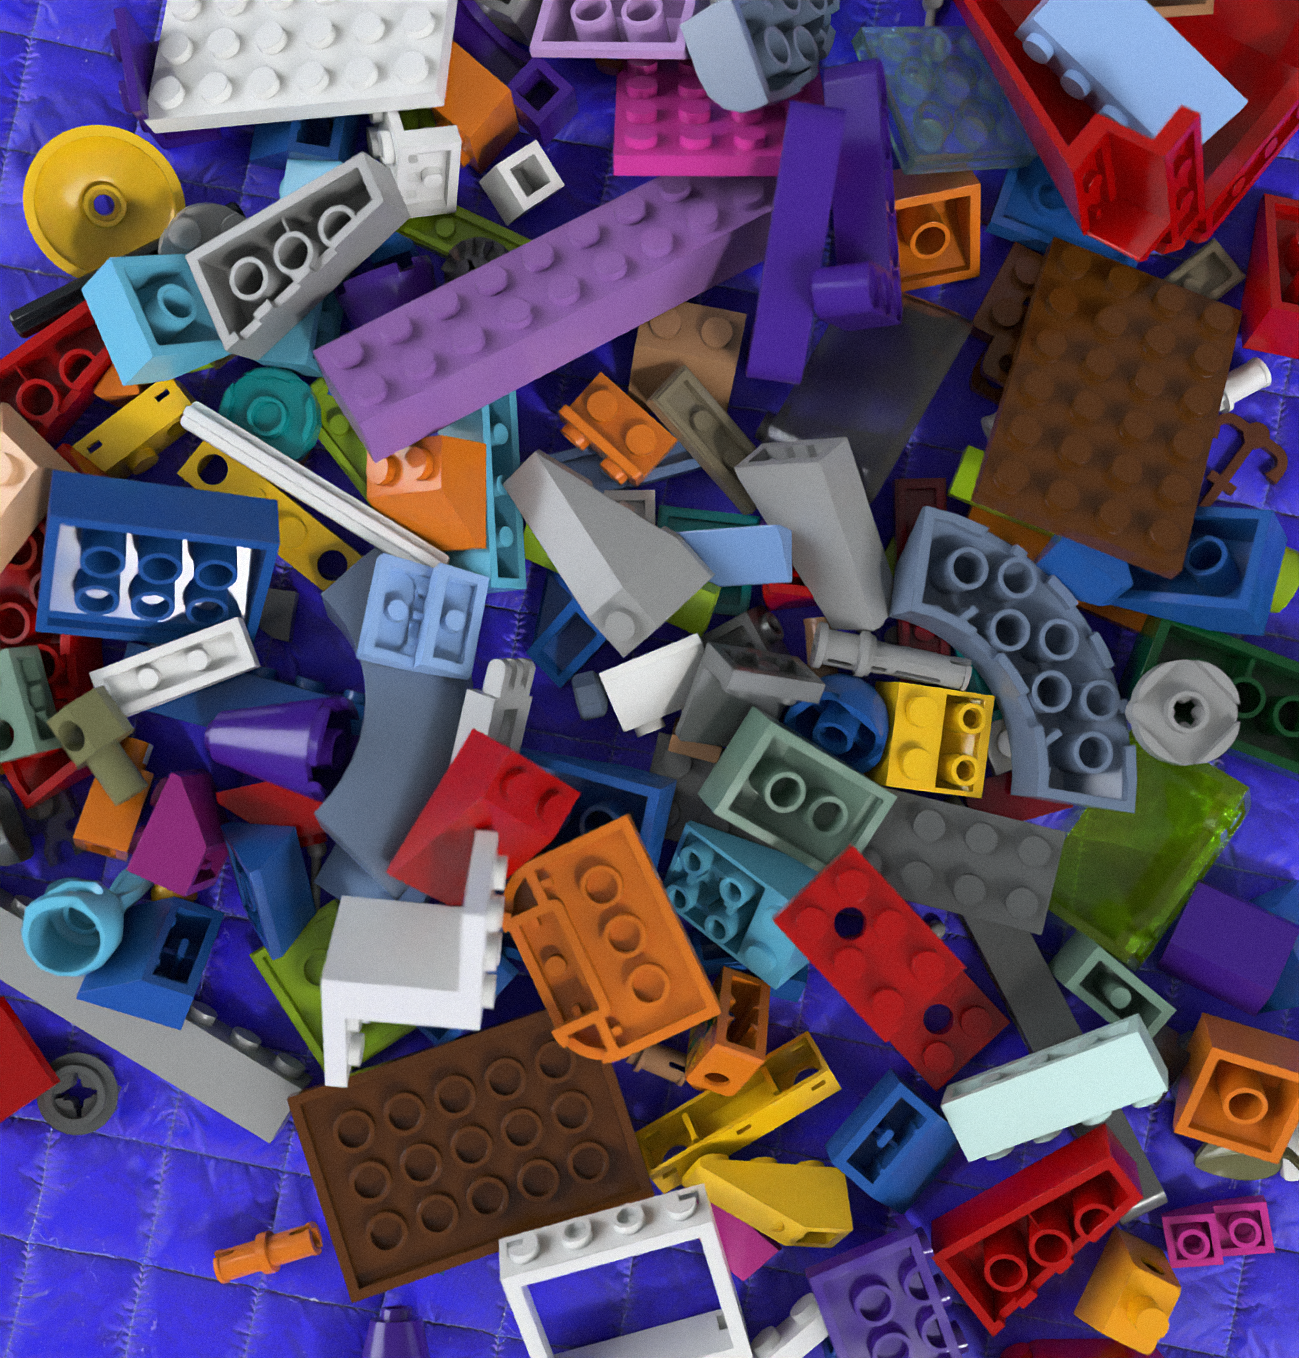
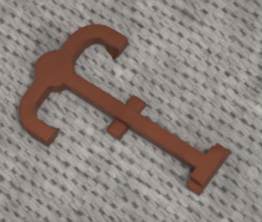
M1233 413L1218 415L1213 438L1218 439L1220 426L1225 424L1241 434L1242 445L1220 475L1211 470L1205 479L1211 482L1212 485L1197 506L1211 507L1222 491L1231 496L1237 487L1229 481L1250 452L1259 448L1274 459L1273 469L1265 473L1266 480L1272 485L1278 483L1287 469L1288 458L1284 449L1270 439V432L1264 424L1260 422L1249 424Z

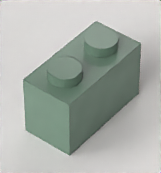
M1079 929L1047 965L1056 979L1110 1024L1139 1013L1151 1038H1153L1176 1012L1174 1007Z

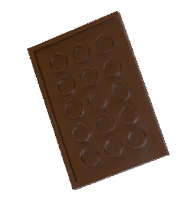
M1053 237L1044 253L970 501L1169 579L1174 578L1182 571L1243 311Z
M546 1007L464 1034L455 1040L441 1042L353 1072L349 1075L347 1087L325 1086L324 1082L290 1094L286 1099L351 1302L363 1300L499 1252V1239L655 1197L654 1188L648 1176L644 1158L612 1062L603 1063L602 1060L583 1057L567 1046L563 1048L551 1032L555 1026Z

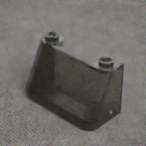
M902 292V321L899 325L845 331L829 324L804 367L800 385L793 386L777 415L770 411L767 412L754 438L763 444L847 437L870 505L886 481L975 322L953 310Z

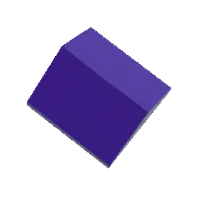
M1199 879L1156 968L1255 1017L1277 985L1298 937L1299 925Z

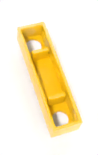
M175 378L169 381L155 382L72 447L112 478L126 479L132 474H141L157 463L160 452L188 432V430L182 427L180 422L184 409L187 406H191L196 400L184 384ZM168 389L170 394L158 402L156 397ZM100 441L102 446L93 453H90L88 449Z
M204 440L177 472L180 477L195 489L278 500L280 535L278 555L322 591H325L336 581L326 580L319 573L318 561L324 553L328 551L341 552L347 560V570L363 557L355 548L275 484ZM215 455L221 456L228 466L226 478L216 485L206 484L199 474Z
M806 1031L767 1054L763 1065L734 1096H724L706 1090L635 1132L648 1176L663 1194L682 1184V1176L698 1158L713 1153L730 1156L842 1089L810 1033ZM809 1068L818 1070V1072L794 1085L795 1078L801 1071ZM675 1146L687 1148L663 1163L664 1155L669 1149Z

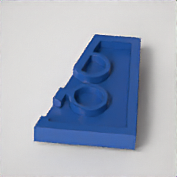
M1021 135L1014 147L985 232L1012 242L1016 241L1042 253H1045L1053 237H1057L1136 269L1138 261L1087 235L1083 236L1040 156L1033 152L1034 145Z

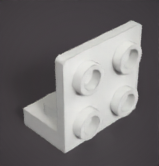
M398 110L368 113L371 123H374L373 127H366L370 157L373 159L379 158L380 163L391 170L411 216L410 218L456 213L462 144L457 125L425 127L404 131Z

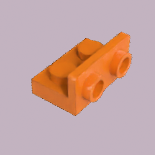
M602 372L594 378L570 406L564 404L558 411L560 420L564 424L560 432L579 450L584 451L588 446L603 458L599 463V467L621 486L627 480L637 489L677 444V439Z

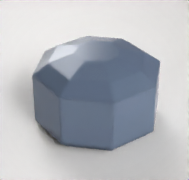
M593 670L573 675L571 681L581 719L587 721L605 716L608 709V697L600 676Z

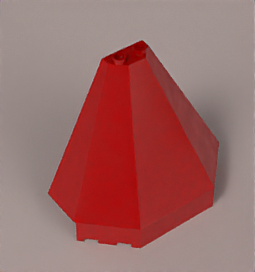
M953 0L1083 236L1087 235L1138 262L1147 260L1152 251L1164 255L1183 249L1187 240L1197 244L1207 241L1299 129V0H1214L1213 14L1164 17L1183 38L1248 100L1242 110L1203 145L1201 113L1184 105H1181L1158 134L1151 139L1095 113L1083 100L1070 96L1062 88L1060 78L1045 64L1032 60L1025 53L1022 46L1023 43L1014 35L1041 0Z

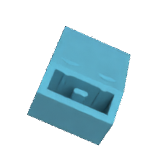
M691 820L687 822L663 882L676 912L775 990L809 963V960L779 929L771 917L819 872L783 852Z

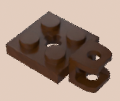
M1016 241L1005 257L966 330L967 333L987 343L972 369L969 378V388L972 392L998 406L1028 307L1023 303L1025 301L1030 302L1044 257ZM987 379L1002 386V388L996 389L991 387Z

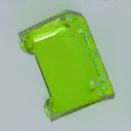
M1131 729L1128 732L1130 744H1136L1137 764L1135 813L1086 808L1064 840L1048 912L1076 932L1094 941L1131 971L1136 972L1150 956L1188 902L1199 879H1204L1245 820L1251 808L1250 787L1208 762L1177 766L1152 757L1140 746Z

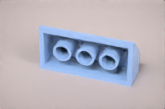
M1041 0L1014 33L1023 43L1022 46L1025 53L1035 62L1045 64L1060 78L1062 88L1070 96L1083 100L1095 113L1151 139L1158 134L1181 105H1184L1201 113L1203 145L1241 111L1248 102L1146 0Z

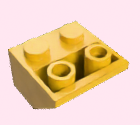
M876 681L875 689L884 699L888 711L889 733L881 760L870 771L865 772L864 775L882 786L982 799L995 696L903 682Z

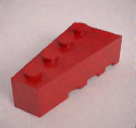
M86 300L0 360V403H8L52 448L59 443L97 398V395L93 393L95 391L94 388L113 363Z
M1104 1123L931 1222V1247L934 1252L932 1259L994 1337L1006 1326V1318L1019 1306L1024 1309L1038 1296L1037 1289L1055 1272L1061 1275L1074 1263V1255L1089 1241L1095 1243L1143 1199L1137 1164L1108 1125Z

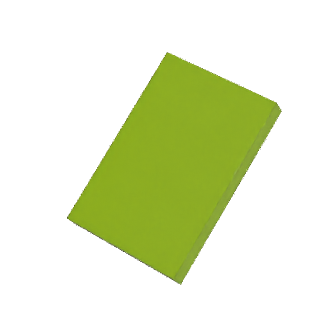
M338 898L317 910L316 914L283 957L272 960L264 945L249 955L324 1072L321 977L340 905ZM370 1021L369 1024L362 1023L359 1032L365 1034L362 1063L417 1027L412 1024ZM351 1066V1071L358 1066Z

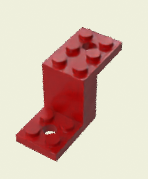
M849 844L771 917L779 929L885 1043L889 1041L936 1092L1010 1023L1004 1014L965 974L963 970L966 966L852 844ZM847 907L859 909L864 918L862 930L852 937L841 936L836 933L834 928L836 915ZM942 1004L947 1006L950 1012L948 1024L943 1029L937 1031L927 1029L923 1022L926 1010L932 1005Z

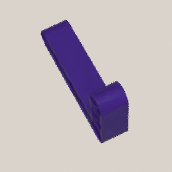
M877 57L827 67L824 70L823 77L825 106L845 108L846 118L832 197L837 266L814 270L812 292L815 310L819 319L845 331L901 324L903 313L887 83L881 58Z
M790 100L755 322L751 326L745 364L747 378L800 385L814 311L812 279L814 270L821 269L844 132L845 108Z

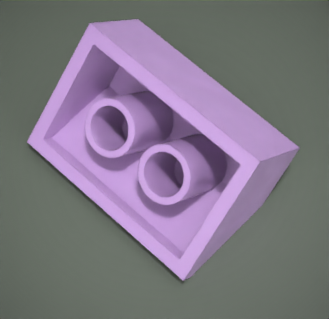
M543 0L529 50L532 57L691 59L680 24L709 7L710 1Z

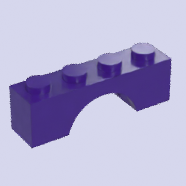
M458 0L453 41L511 90L518 123L545 147L579 111L574 88L542 57H532L530 53L522 50L506 37L484 14L474 0Z

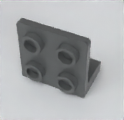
M708 642L675 734L681 741L727 747L752 706L779 721L785 704L794 705L797 700L819 704L826 684L797 656Z

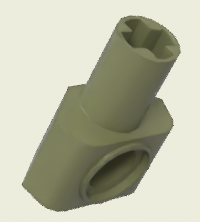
M104 685L92 689L66 705L47 721L48 728L76 768L80 770L88 766L115 806L123 804L149 786L119 743L135 729Z

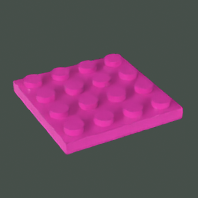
M618 58L617 61H621L624 67L617 73L613 151L614 176H778L790 100L825 106L819 64L817 66L819 73L816 78L806 83L800 89V92L778 104L741 113L722 108L708 96L698 78L692 59Z

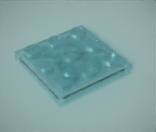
M968 26L861 27L851 40L859 61L879 57L883 63L887 83L891 143L904 175L1027 167L1038 156L1034 145Z

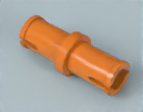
M310 1221L305 1225L275 1234L267 1230L258 1233L253 1241L216 1250L214 1252L216 1258H213L215 1276L221 1284H225L231 1280L260 1271L269 1275L278 1272L283 1264L309 1256L320 1255L322 1253L320 1247H323L320 1229L315 1221Z

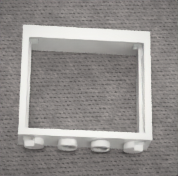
M704 1183L499 1239L500 1280L530 1358H753L745 1318ZM693 1239H701L722 1309L553 1355L527 1285Z

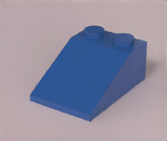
M1197 506L1182 571L1174 578L1169 579L1127 562L1133 586L1110 605L1209 631L1264 636L1288 538L1273 510Z

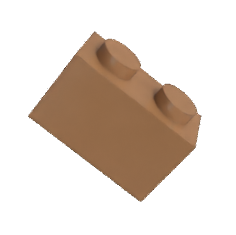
M683 302L639 325L627 395L646 412L653 413L645 401L678 367L686 365L727 413L747 314Z

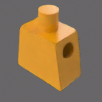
M1115 1226L1073 1313L1100 1333L1149 1356L1153 1353L1158 1340L1163 1338L1169 1329L1168 1319L1180 1296L1181 1285L1161 1248Z

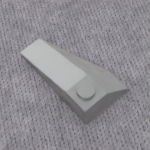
M540 449L536 450L502 484L588 619L623 657L659 628L715 575L679 534L666 526L662 528L657 527L636 514L637 509L627 502L621 500L618 503L593 488L592 481Z

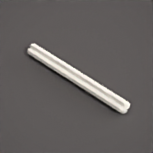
M195 401L184 409L180 422L184 429L386 554L432 568L439 563L449 564V556L201 402Z

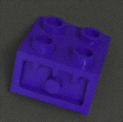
M125 7L114 9L117 28L111 29L110 38L115 56L123 64L125 80H119L118 86L121 101L126 112L133 113L139 120L142 130L145 133L149 132L163 149L222 140L220 127L155 134L145 123L144 120L149 119L148 97L159 41L151 42Z

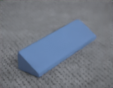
M762 525L676 532L714 572L715 575L708 582L717 586L792 583V530L784 526Z

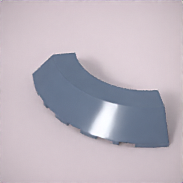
M929 506L922 507L896 565L888 617L910 622L932 632L958 650L965 658L972 660L973 667L983 678L993 696H995L1007 730L1012 762L1010 795L1061 804L1135 813L1137 788L1136 744H1130L1125 715L1128 702L1126 698H1121L1114 674L1111 670V667L1115 666L1109 650L1099 632L1091 630L1086 619L1077 609L1078 601L1055 575L1048 576L1036 566V563L1026 556L1028 552L1018 544L1012 546L988 531L989 527L958 514Z

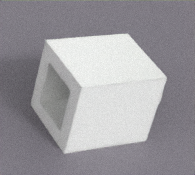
M534 140L495 165L479 181L507 226L548 200L565 186L537 140Z

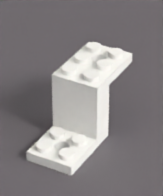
M476 830L463 907L352 896L341 897L321 977L325 1086L347 1087L351 1066H361L365 1043V1034L359 1033L362 1023L369 1024L370 1021L480 1030L483 1008L494 1007L497 974H488V971L496 972V967L500 963L502 933L499 932V929H502L505 895H496L495 890H504L508 856L497 855L499 832Z

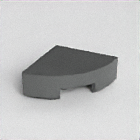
M268 588L258 627L276 639L292 643L299 593Z

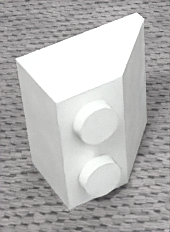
M698 633L599 673L623 732L634 728L637 737H641L665 727L663 716L680 709L683 711L705 651Z

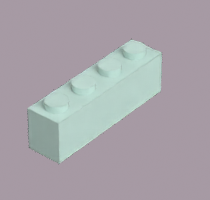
M1138 1013L948 1085L940 1107L968 1162L982 1157L991 1161L1006 1156L1014 1149V1146L1030 1140H1033L1035 1143H1044L1052 1140L1063 1131V1128L1082 1122L1083 1125L1090 1126L1107 1119L1113 1110L1132 1104L1133 1107L1140 1108L1156 1102L1162 1097L1163 1092L1168 1091V1069Z

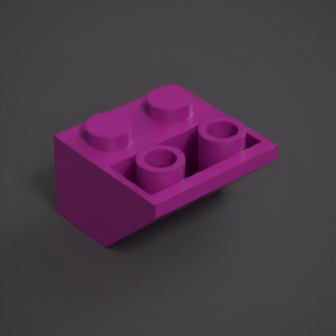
M204 769L171 772L168 778L163 777L159 781L151 796L150 805L155 808L147 826H140L131 840L128 853L133 856L126 871L184 897L216 884L228 857L220 825L229 823L224 807L217 802L216 792L218 790L210 772Z

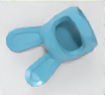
M127 868L119 873L110 889L97 880L66 877L54 881L48 885L44 896L34 900L25 908L20 932L26 953L40 969L56 976L82 977L100 968L106 963L122 940L125 911L135 905L154 883L126 871Z

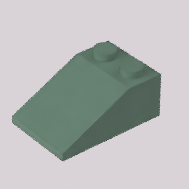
M754 706L751 707L697 793L714 814L817 872L822 871L849 844H852L862 853L898 797L811 740Z

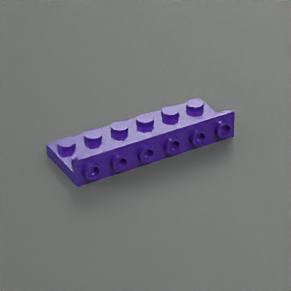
M904 1214L893 1217L898 1230L804 1269L837 1358H962L961 1354L969 1351L957 1321L949 1322L944 1309L952 1305L947 1288L939 1273L932 1275L927 1260L932 1259L934 1256L929 1239L921 1226L914 1229Z

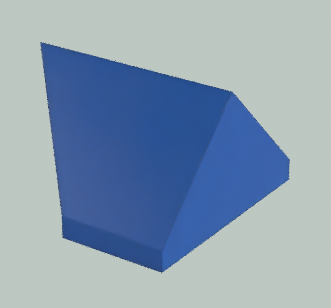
M1056 534L1053 535L1033 561L1047 576L1055 575L1076 600L1096 606L1110 605L1133 586L1127 562Z
M547 568L533 642L526 653L559 688H562L609 641L588 619L561 575Z

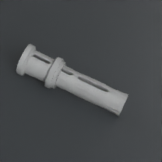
M819 622L817 625L810 653L811 668L819 669L821 665L852 670L853 676L860 678L863 675L868 676L870 672L895 676L896 678L944 686L958 691H965L967 689L972 672V660L969 658L948 656L912 647L877 641L876 636L872 635L869 631L863 630L857 635L829 629L828 623Z

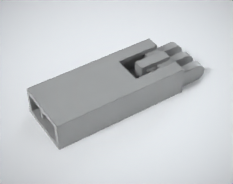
M530 658L493 659L488 664L482 690L467 689L450 765L473 728L509 747L518 754L520 753L533 697L530 696V691L535 673V664Z

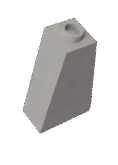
M838 437L761 444L734 467L737 477L767 525H781L792 530V565L813 595L815 602L832 629L855 630L858 633H861L863 630L872 632L879 629L889 616L894 580L848 438Z

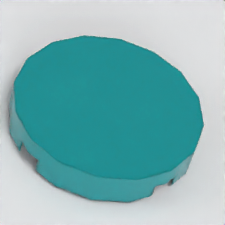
M275 366L254 368L244 373V377L240 378L236 384L232 383L224 392L218 414L296 462L303 460L316 445L322 427L321 406L313 389L293 372Z

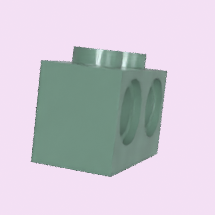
M38 645L0 650V764L61 748L62 746L47 726V721L57 712ZM10 725L14 730V741L10 735Z

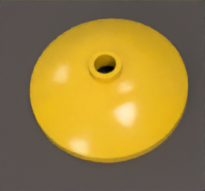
M107 125L76 127L55 136L34 157L27 171L23 187L25 218L35 242L56 266L75 278H80L100 268L110 257H122L160 238L170 221L186 207L180 181L167 159L153 145L140 136L127 130ZM107 195L111 197L114 207L109 214L102 215L96 212L94 200L97 196Z

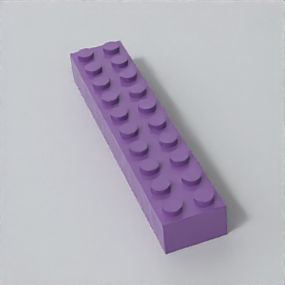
M659 176L313 350V354L330 393L373 461L377 463L764 261L777 176Z

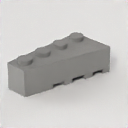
M361 152L186 254V260L225 351L258 361L411 216L391 170L366 153Z

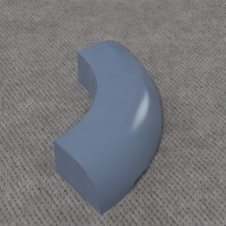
M718 0L680 24L696 73L708 96L722 108L742 113L778 104L800 92V89L806 83L816 78L819 73L817 69L819 61L829 55L836 33L830 25L831 14L840 9V0Z
M377 547L358 560L321 594L328 617L344 634L355 654H357L376 559L382 553H385ZM358 659L365 680V712L360 739L343 778L314 814L321 828L397 901L410 886L391 877L386 873V870L450 766L467 689H473L472 676L467 680L398 669Z

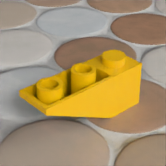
M713 1153L698 1158L681 1178L682 1186L685 1188L704 1183L709 1201L784 1246L833 1248L853 1231L845 1174L837 1167H825L821 1161L807 1160L796 1165L780 1164L772 1157H757L749 1161L729 1160V1157L725 1154Z

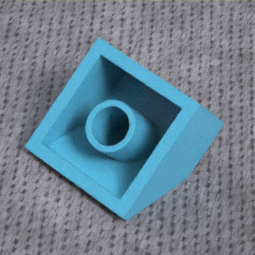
M188 253L110 257L81 289L123 386L169 381L232 354L224 349L185 255Z

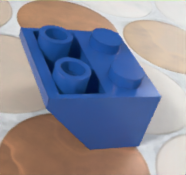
M361 114L255 124L249 162L251 165L286 170L287 159L340 161L344 163L354 157Z
M175 896L132 906L124 913L123 936L119 946L104 965L85 975L76 999L181 1031L225 913Z
M891 1068L825 1144L832 1164L869 1196L900 1214L906 1213L961 1148L945 1114Z

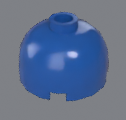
M827 674L820 677L826 686L819 704L797 700L796 704L789 706L784 718V724L786 723V726L859 772L865 773L870 771L881 760L889 733V715L884 699L873 686L860 678L847 674Z

